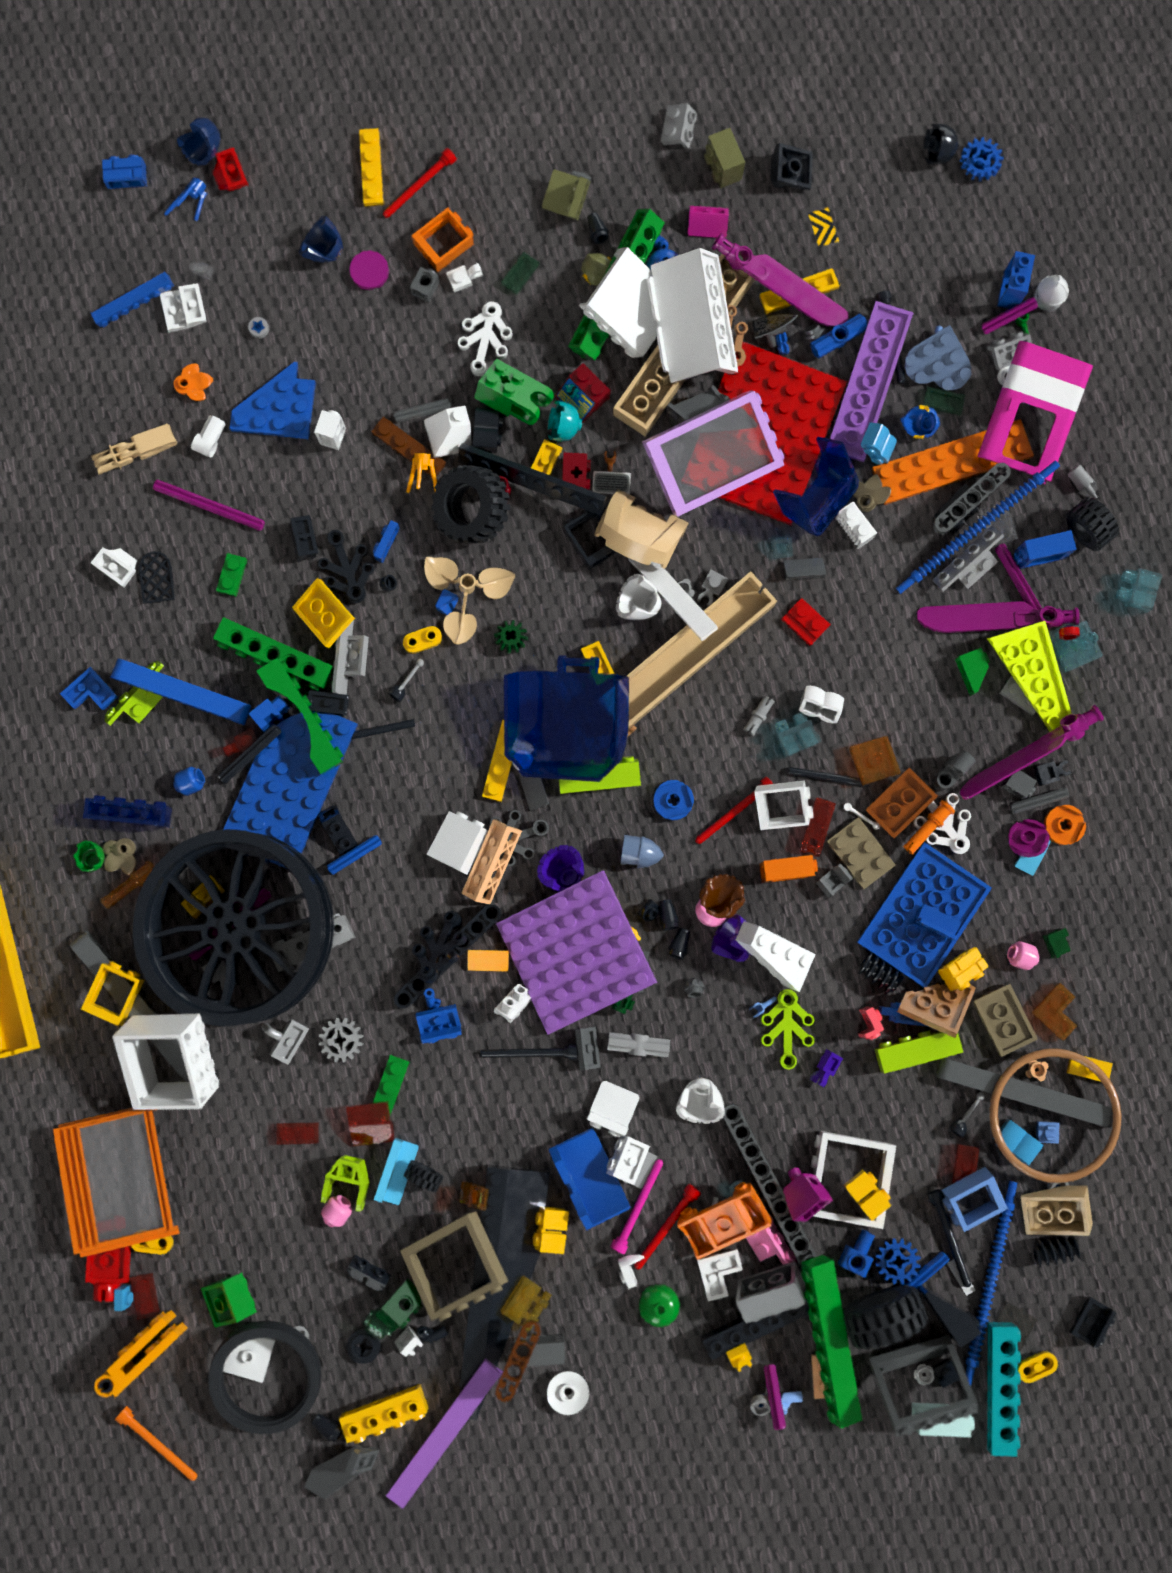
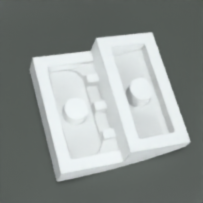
M198 284L179 286V290L161 293L160 298L168 333L207 322Z

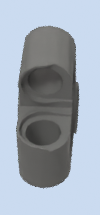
M965 750L954 754L934 776L932 781L934 788L938 791H945L952 787L976 763L974 757ZM941 776L947 779L946 786L940 783Z

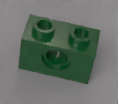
M407 1279L375 1314L392 1332L399 1327L403 1329L410 1321L409 1315L412 1312L416 1314L423 1306L416 1286ZM399 1303L404 1305L405 1311L400 1309Z

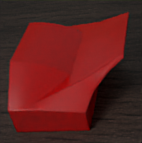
M234 147L216 153L217 163L212 172L219 190L227 189L232 191L248 186Z

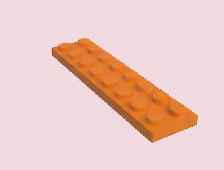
M1021 419L1013 421L1002 451L1003 456L1019 462L1034 456ZM986 431L889 461L888 464L883 463L882 465L872 467L873 474H877L880 477L882 487L891 488V494L887 501L884 502V505L988 472L997 463L977 457Z

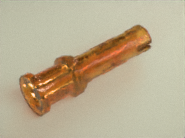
M150 860L145 861L144 866L137 871H132L126 881L101 899L102 904L110 909L138 886H143L146 878L155 867Z

